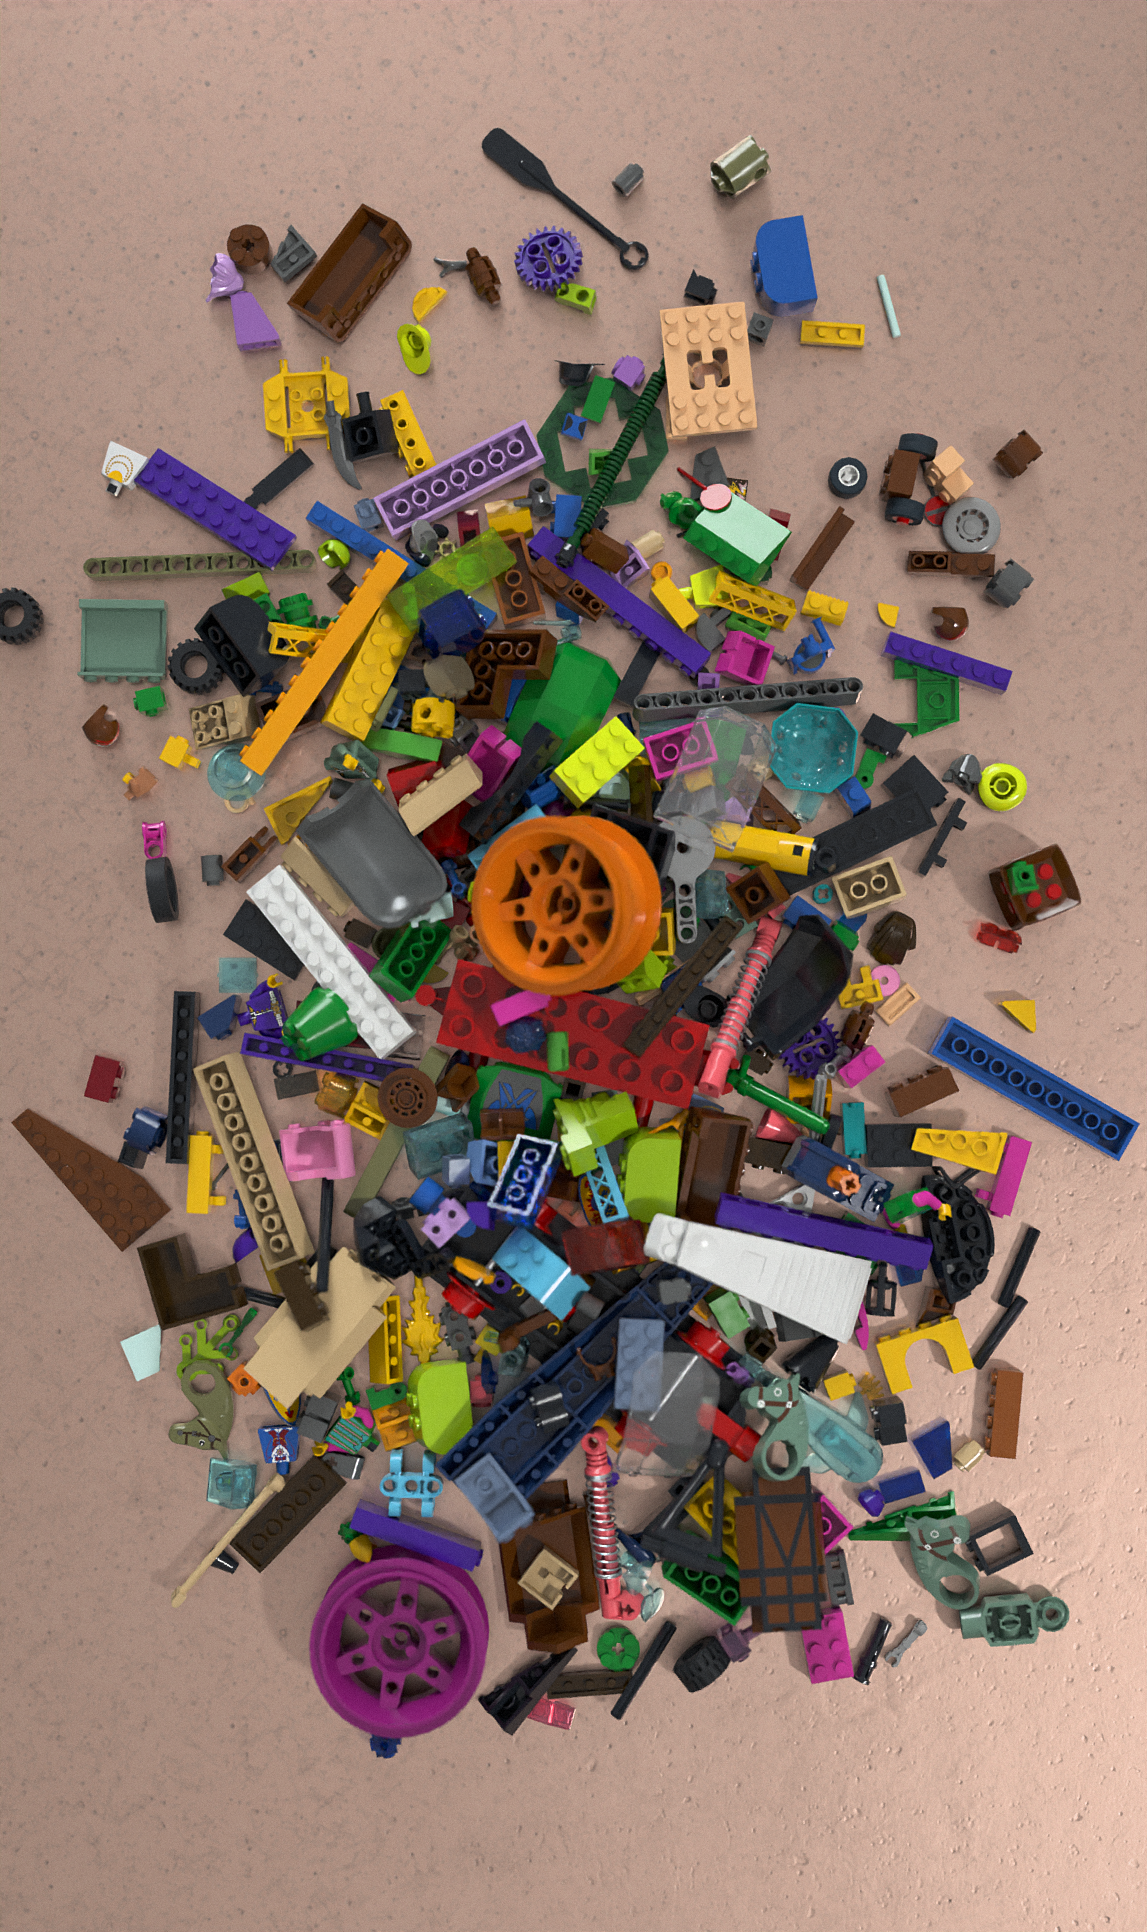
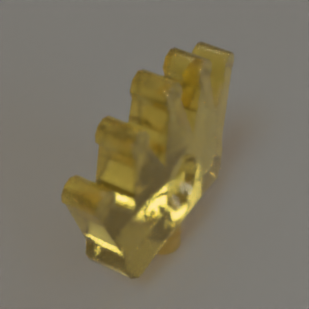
M866 1372L861 1381L858 1382V1385L863 1389L859 1392L860 1396L866 1394L870 1401L883 1397V1393L878 1394L883 1387L876 1388L881 1381L873 1382L876 1376L872 1375V1377L868 1378L870 1373Z

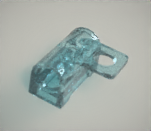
M487 1331L483 1340L497 1344V1339L492 1337H498L499 1333ZM520 1337V1343L517 1347L502 1353L498 1374L516 1378L520 1377L528 1363L530 1343L525 1337Z

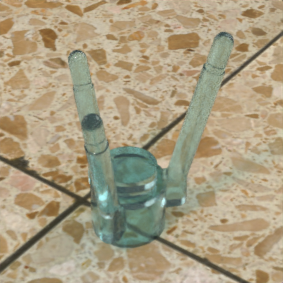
M571 619L565 621L542 620L533 622L534 625L564 626L561 629L562 638L557 641V645L579 640L582 637L579 624H572Z

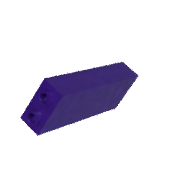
M360 1499L349 1527L473 1572L475 1566L479 1567L484 1551L480 1549L482 1543L480 1541L402 1513L400 1516H389L388 1508Z

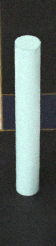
M880 275L876 278L892 337L898 338L901 334L885 275Z

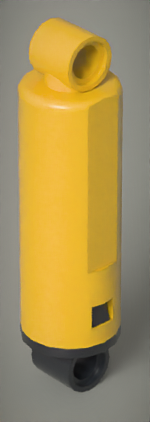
M716 820L712 828H710L715 839L714 858L752 866H759L768 862L773 870L810 877L814 876L816 868L823 873H831L838 866L835 851L829 847L820 848V839ZM829 856L832 858V861L829 864L821 863L822 858Z

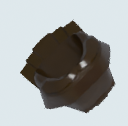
M892 911L874 926L875 934L867 943V949L871 951L870 954L879 963L893 966L895 964L901 965L907 952L916 948L915 921L902 912Z

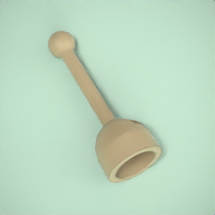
M454 926L449 935L451 941L441 952L434 964L438 965L441 963L442 957L454 943L461 944L468 938V931L463 926Z

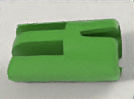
M547 1032L548 1070L553 1072L568 1070V1032Z

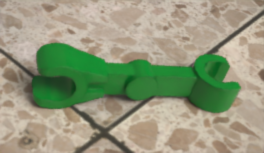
M253 1308L248 1310L242 1320V1324L236 1329L230 1341L219 1346V1353L224 1346L230 1348V1352L226 1357L232 1355L233 1343L240 1337L245 1326H248L257 1315L256 1310Z

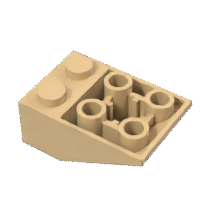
M241 694L189 708L196 750L253 740L251 736L258 727L260 728L258 712L255 706V696L248 695L243 698Z

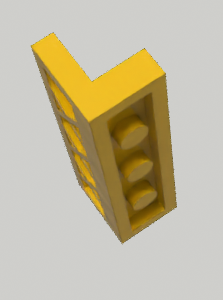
M723 571L718 572L716 576L717 586L709 598V602L782 631L786 630L797 612L795 600L763 587H756L743 579ZM721 590L730 594V598L724 600L717 598ZM745 599L749 602V605L740 607L737 606L735 601ZM763 606L768 610L767 613L758 614L754 609ZM783 614L786 615V618L781 623L774 620L773 616Z
M269 622L267 629L272 634L269 647L270 653L303 658L307 656L311 658L315 653L312 648L319 638L324 640L327 636L326 629ZM278 637L286 638L289 642L282 649L276 648ZM301 641H306L309 646L303 651H298L295 645ZM354 644L341 663H349Z

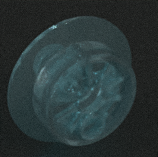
M234 743L224 746L213 755L209 762L207 770L208 782L212 790L223 799L229 801L246 800L255 795L265 781L266 770L260 776L240 762L242 757L239 756V753L247 744Z

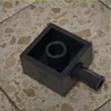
M369 391L356 394L360 413L342 419L350 462L368 461L399 452L390 409L372 410Z

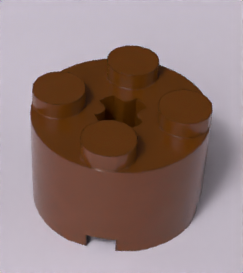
M245 224L230 231L227 240V251L236 268L248 275H255L264 271V268L272 260V248L263 229L259 226Z
M1025 429L1018 433L1019 436L1016 439L1012 438L996 453V456L992 458L1009 478L1019 477L1028 468L1026 464L1034 462L1043 454L1039 444Z

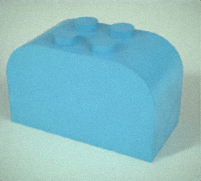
M522 1226L517 1228L491 1258L560 1320L568 1314L590 1288L571 1268Z

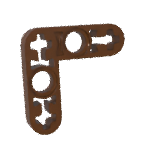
M546 1308L501 1330L497 1338V1345L501 1353L508 1352L517 1347L521 1336L554 1321L558 1317Z

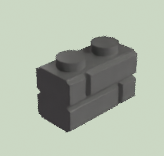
M681 1277L670 1278V1280H657L656 1282L658 1300L662 1304L674 1303V1301H687L688 1295H691L690 1282L685 1281Z

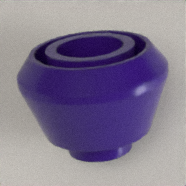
M868 1489L858 1494L857 1499L863 1508L872 1517H879L885 1506L883 1503L885 1497L878 1489L875 1491Z

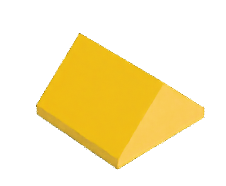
M526 495L484 504L492 540L523 532L525 539L534 537L529 507H515L513 504L514 500L526 498Z

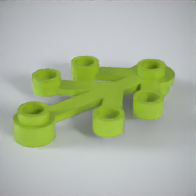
M227 1315L223 1320L221 1329L207 1344V1320L195 1321L197 1354L193 1359H191L190 1346L193 1343L192 1335L185 1333L179 1338V1343L182 1346L183 1361L178 1364L176 1372L180 1379L184 1373V1367H187L196 1360L227 1358L233 1361L239 1356V1351L235 1347H233L236 1356L233 1358L230 1356L226 1357L230 1348L222 1349L220 1353L219 1350H213L229 1332H234L240 1327L241 1319L238 1315ZM228 1320H233L235 1326L229 1327L227 1324ZM203 1321L204 1328H199L197 1322ZM186 1336L190 1339L189 1344L183 1343V1337ZM215 1363L224 1372V1366L221 1363ZM202 1370L196 1371L190 1376V1381L196 1378L197 1375L211 1373Z

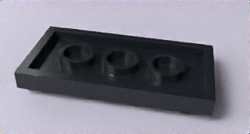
M245 899L223 935L296 981L305 965L259 907Z

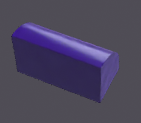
M467 1202V1213L471 1221L481 1228L495 1231V1204L490 1202Z

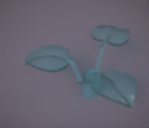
M626 1551L621 1556L619 1563L627 1571L621 1575L631 1595H637L644 1587L649 1590V1594L644 1597L641 1604V1617L644 1622H647L661 1608L664 1601V1591L661 1588L653 1590L647 1583V1579L652 1571V1563L648 1560L638 1563ZM658 1554V1557H656V1562L661 1561L663 1564L665 1560L660 1559Z

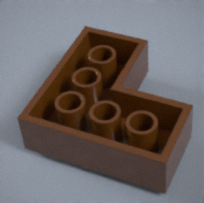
M547 629L471 630L465 661L472 672L475 685L474 689L467 692V696L457 699L455 710L467 719H504L512 679L550 680L558 640Z

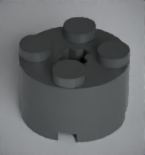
M1011 558L1004 563L1007 567L999 569L987 584V589L984 590L986 595L1001 607H1006L1007 609L1018 602L1021 598L1019 593L1023 588L1027 589L1034 580L1027 570Z

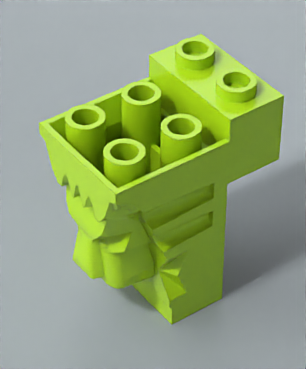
M599 1092L591 1098H580L575 1101L573 1099L554 1100L556 1109H553L558 1130L560 1134H563V1136H560L563 1145L559 1146L566 1169H571L574 1177L598 1168L594 1149L639 1131L634 1107L627 1092L615 1094L613 1097H609L606 1092Z

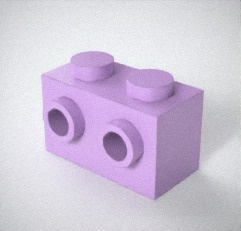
M448 1198L438 1206L440 1211L435 1216L431 1213L422 1222L425 1226L421 1230L438 1248L445 1244L470 1219L467 1210L455 1198L451 1201Z

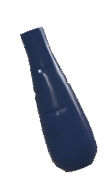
M619 1528L615 1530L618 1532L616 1538L620 1540L640 1565L645 1568H651L655 1564L656 1556L653 1552L640 1548L641 1543L626 1535Z

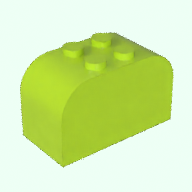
M639 1127L638 1132L627 1136L623 1142L622 1153L618 1154V1166H620L621 1174H617L616 1181L627 1213L636 1221L652 1223L653 1218L658 1213L675 1218L681 1138L675 1128H665L658 1133L649 1134L648 1132L657 1127Z
M456 1358L423 1363L411 1372L408 1379L406 1404L410 1407L411 1415L408 1416L409 1427L413 1429L416 1441L434 1453L446 1454L473 1427L466 1362Z

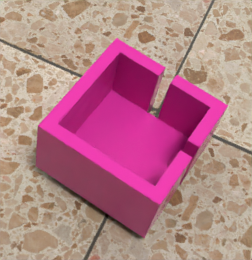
M728 631L722 647L725 653H720L714 672L720 673L745 686L763 684L775 646L760 639L756 640L755 637L743 631Z

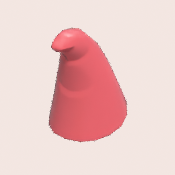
M768 1107L760 1121L755 1137L793 1144L796 1138L803 1134L784 1116Z

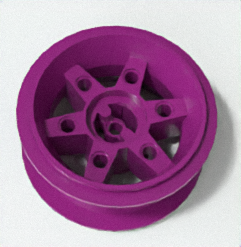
M396 1544L372 1549V1557L369 1563L362 1562L357 1558L354 1559L338 1573L328 1587L314 1618L310 1633V1665L322 1696L329 1706L352 1726L381 1737H415L445 1725L456 1717L468 1704L482 1679L489 1641V1620L484 1599L476 1583L463 1568ZM401 1581L396 1600L386 1605L366 1592L380 1584ZM420 1585L438 1594L447 1603L448 1607L428 1612L419 1604ZM410 1594L413 1600L402 1599L401 1596ZM362 1610H369L372 1616L370 1617L368 1614L363 1613ZM348 1613L368 1635L342 1647V1626ZM397 1622H406L412 1625L418 1632L420 1640L416 1639L412 1635V1631L409 1626H407L406 1624H399ZM438 1622H443L446 1624V1627L436 1629L435 1625ZM403 1632L407 1635V1639L400 1641L396 1638V1634ZM459 1632L460 1650L457 1660L453 1665L433 1644ZM385 1637H386V1638H391V1642H392V1645H393V1646H391V1645L387 1642V1640L385 1639ZM360 1653L363 1655V1658H353V1655ZM377 1666L383 1671L381 1693L366 1686L353 1672ZM435 1666L439 1669V1672L437 1670H432L429 1667ZM413 1672L434 1686L432 1689L418 1695L400 1697L405 1676ZM389 1682H395L398 1688L391 1690L387 1685Z

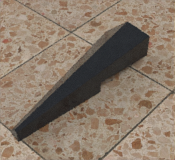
M573 1647L558 1654H550V1658L541 1663H535L512 1677V1681L502 1687L497 1686L494 1688V1692L487 1696L479 1697L478 1701L486 1712L493 1716L502 1730L513 1736L578 1649Z

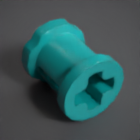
M821 884L812 891V899L817 904H826L832 899L833 890L830 886ZM818 890H826L827 893L825 894V896L827 898L820 899L818 897L820 894Z

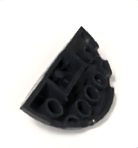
M925 1175L922 1176L921 1189L927 1187L929 1192L939 1199L942 1204H949L951 1206L952 1217L945 1215L946 1220L944 1221L938 1218V1210L934 1209L921 1214L924 1237L930 1238L933 1244L930 1256L933 1272L947 1303L952 1304L972 1294L971 1291L977 1285L982 1284L987 1277L989 1261L994 1256V1231L987 1210L983 1204L978 1203L972 1195L973 1191L963 1184L957 1189H953L944 1176Z

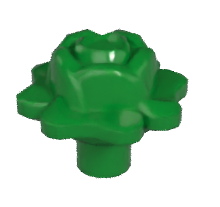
M351 1522L341 1524L338 1535L341 1536V1539L346 1544L363 1535L362 1532L349 1528Z

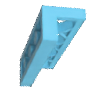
M604 1146L595 1149L596 1159H599V1162H597L598 1167L602 1168L603 1171L601 1178L598 1179L592 1176V1170L587 1171L586 1175L604 1226L620 1221L622 1225L629 1222V1215ZM601 1184L609 1188L610 1193L607 1199L599 1196L597 1193ZM607 1205L615 1207L618 1215L606 1218L604 1211Z

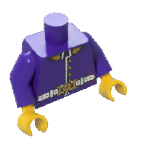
M276 973L270 975L266 981L256 987L250 994L249 1001L246 1002L248 1011L237 1014L240 1026L252 1023L254 1031H259L262 1036L281 1039V1036L284 1035L282 1026L289 1017L281 990L278 987L283 982L277 983L275 981V977L279 975Z

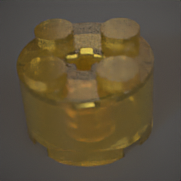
M332 1071L330 1073L325 1072L322 1079L323 1088L321 1092L317 1093L314 1104L318 1105L320 1111L344 1119L346 1116L344 1115L345 1110H349L356 1098L358 1088L354 1086L355 1082L359 1083V1079L347 1074Z

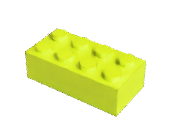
M615 716L558 766L549 777L570 801L579 808L645 748Z

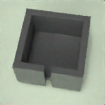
M328 1390L321 1398L314 1394L312 1396L307 1395L303 1405L307 1407L306 1411H302L295 1425L299 1427L297 1434L321 1443L326 1436L341 1395Z

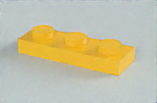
M802 320L800 344L863 348L865 324Z

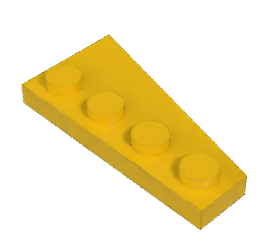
M917 1128L911 1150L996 1175L1008 1133Z

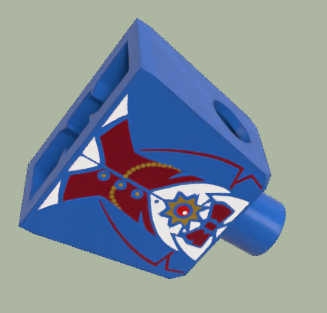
M851 776L833 790L851 819L871 809V800L855 776Z
M296 1423L292 1426L278 1424L265 1425L258 1428L265 1462L276 1463V1472L280 1475L289 1474V1462L296 1461L299 1456L301 1435L297 1434L299 1427L295 1426Z

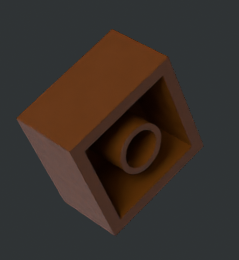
M768 862L757 866L725 888L748 925L791 899Z

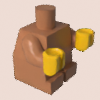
M144 765L138 770L139 774L137 776L128 772L122 778L126 784L129 783L127 787L129 790L124 794L129 801L134 796L138 798L145 794L158 782V779Z

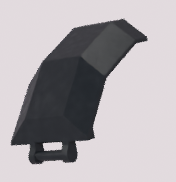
M819 914L799 916L795 929L773 957L770 967L767 968L768 973L764 975L765 980L762 982V988L759 989L760 994L756 997L757 1002L753 1004L754 1010L751 1011V1017L748 1019L749 1023L746 1026L754 1037L750 1038L746 1032L742 1033L743 1039L741 1041L744 1043L743 1047L747 1052H751L758 1046H761L771 1060H775L820 1022L847 986L852 970L853 953ZM762 969L761 972L765 974L766 969ZM759 976L760 981L763 980V976ZM760 983L756 984L757 988L760 987ZM727 995V1001H731L729 995ZM751 998L750 1001L753 1003L755 998Z

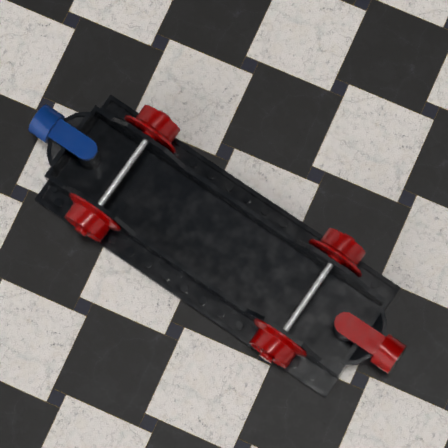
M428 1176L409 1199V1203L424 1215L428 1211V1216L431 1213L435 1216L440 1211L438 1206L447 1198L450 1201L455 1198L466 1210L467 1202H490L493 1204L492 1200H489L490 1198L483 1192L486 1189L498 1203L497 1206L494 1203L495 1231L481 1228L469 1219L440 1248L428 1237V1240L422 1246L425 1254L448 1248L455 1254V1257L470 1259L495 1272L502 1268L491 1258L517 1228L522 1226L568 1267L571 1266L573 1268L577 1265L596 1280L587 1293L605 1303L598 1317L644 1280L632 1269L613 1275L607 1257L611 1253L606 1252L605 1248L547 1203L548 1199L539 1192L536 1195L526 1187H523L520 1192L477 1184L473 1180L467 1187L453 1188L443 1194L444 1188ZM454 1266L446 1271L430 1276L445 1288L441 1295L451 1304L450 1307L457 1313H463L472 1320H476L480 1315L501 1331L527 1318L518 1308L531 1294L525 1289L521 1296H516L521 1287L516 1286L512 1289L516 1281L513 1278L510 1289L500 1294L494 1292L490 1284L484 1283L483 1278L474 1280L459 1272ZM503 1279L497 1280L498 1285L503 1286L505 1284ZM688 1314L663 1342L659 1411L616 1409L612 1403L605 1413L617 1422L614 1429L624 1438L623 1442L630 1448L634 1449L635 1447L646 1455L653 1450L681 1473L684 1472L693 1459L697 1460L702 1453H706L709 1443L716 1438L727 1441L730 1447L729 1452L743 1463H746L753 1457L754 1449L762 1435L748 1424H745L746 1409L740 1403V1396L747 1387L736 1383L733 1377L728 1375L727 1371L729 1370H727V1366L735 1362L740 1367L746 1368L749 1371V1375L754 1379L761 1370L720 1338L721 1333L712 1326L710 1328L706 1327ZM572 1317L563 1323V1328L557 1335H554L558 1330L557 1326L552 1325L547 1329L550 1324L548 1323L521 1336L518 1346L541 1364H544L577 1336L566 1329Z

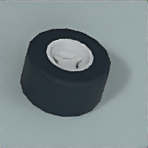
M841 458L835 462L829 472V488L839 498H854L861 493L866 485L868 478L867 470L863 463L856 458Z

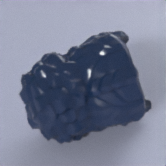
M525 1016L522 1019L511 1022L506 1029L505 1043L516 1054L539 1050L547 1037L542 1026L543 1022L531 1016Z

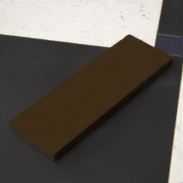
M313 1455L285 1484L284 1488L259 1511L229 1544L251 1566L261 1573L333 1499L347 1482L320 1456Z

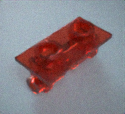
M980 923L982 932L978 931L976 936L979 943L994 947L997 940L1000 941L997 949L1011 954L1013 952L1017 953L1019 945H1022L1021 936L1017 932L1001 930L993 923Z

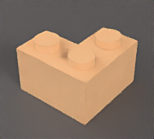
M952 445L937 456L923 473L927 484L934 487L939 492V497L944 502H948L950 506L974 484L960 468L965 460Z

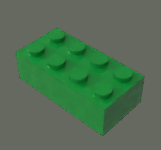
M426 920L418 921V927L411 928V922L400 926L368 977L400 1003L412 999L449 941L451 929L440 920L432 923Z

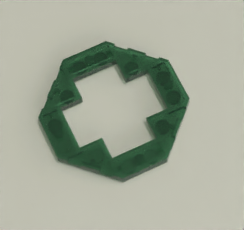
M611 377L605 378L615 382L609 401L615 400L618 419H629L640 396ZM593 381L586 382L581 386H569L536 435L538 446L546 463L542 464L545 478L561 487L570 495L582 496V502L584 503L592 490L589 484L587 469L581 468L565 472L558 433L562 431L566 414L571 413L575 415L574 408L584 407ZM653 407L642 428L647 455L627 459L631 480L614 483L601 509L636 502L662 461L668 455L669 449L662 415L657 407Z

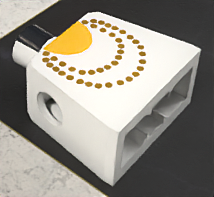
M110 441L101 472L103 477L110 481L105 491L116 497L121 487L132 491L136 486L134 479L146 466L149 459Z

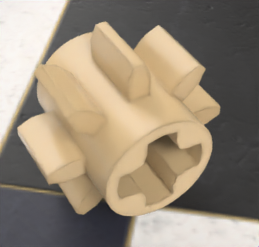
M446 537L443 543L437 542L440 548L435 550V554H441L439 558L440 563L445 560L451 565L453 559L459 560L456 553L461 552V548H455L457 544L456 539L450 542ZM451 548L452 554L446 553L445 555L444 549Z
M470 936L463 943H454L452 945V948L455 949V957L464 961L469 960L471 962L480 951L476 948L478 944L473 942Z

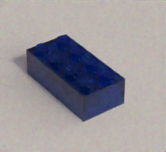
M522 1134L517 1135L487 1205L491 1220L533 1230L562 1159L559 1143Z

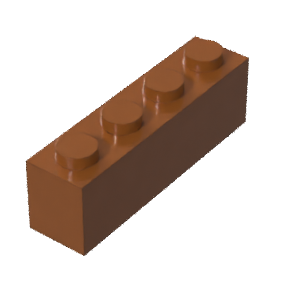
M994 1367L993 1373H990L989 1384L992 1386V1393L988 1395L987 1399L990 1415L986 1416L985 1421L988 1437L984 1438L983 1448L990 1457L1016 1459L1024 1374L1020 1370Z

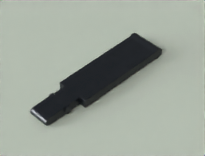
M299 448L253 487L252 491L254 493L245 498L243 502L256 510L263 503L267 506L312 468L314 463Z

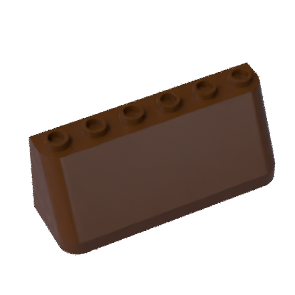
M362 203L292 295L287 305L336 342H342L409 255L412 248L411 240L397 221Z
M690 1107L680 1153L675 1218L733 1231V1227L725 1229L716 1224L715 1213L721 1193L735 1196L740 1195V1180L745 1172V1156L749 1152V1136L753 1133V1124L749 1118L703 1107Z

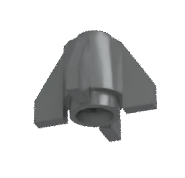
M972 754L961 755L952 762L949 770L945 772L942 781L954 782L962 786L967 794H972L975 783H980L982 779L980 762Z

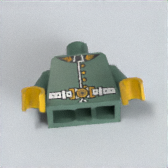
M359 740L334 745L331 749L330 757L324 759L326 770L334 769L345 779H370L381 793L385 790V786L376 776L379 759Z

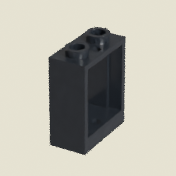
M1011 1510L971 1529L969 1539L965 1542L970 1553L974 1551L977 1557L974 1562L979 1572L983 1571L987 1576L1034 1554L1015 1514ZM1008 1524L1020 1550L988 1566L976 1539Z

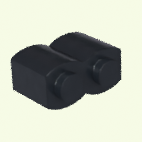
M555 1381L530 1389L531 1396L528 1397L531 1409H535L536 1416L533 1419L537 1429H541L546 1434L569 1425L562 1394Z

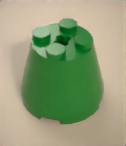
M318 986L306 996L282 1026L284 1035L281 1036V1039L287 1047L290 1046L300 1061H305L306 1059L350 1044L357 1038V1024L351 1022L347 1013L349 1008L338 994L330 988L324 990Z

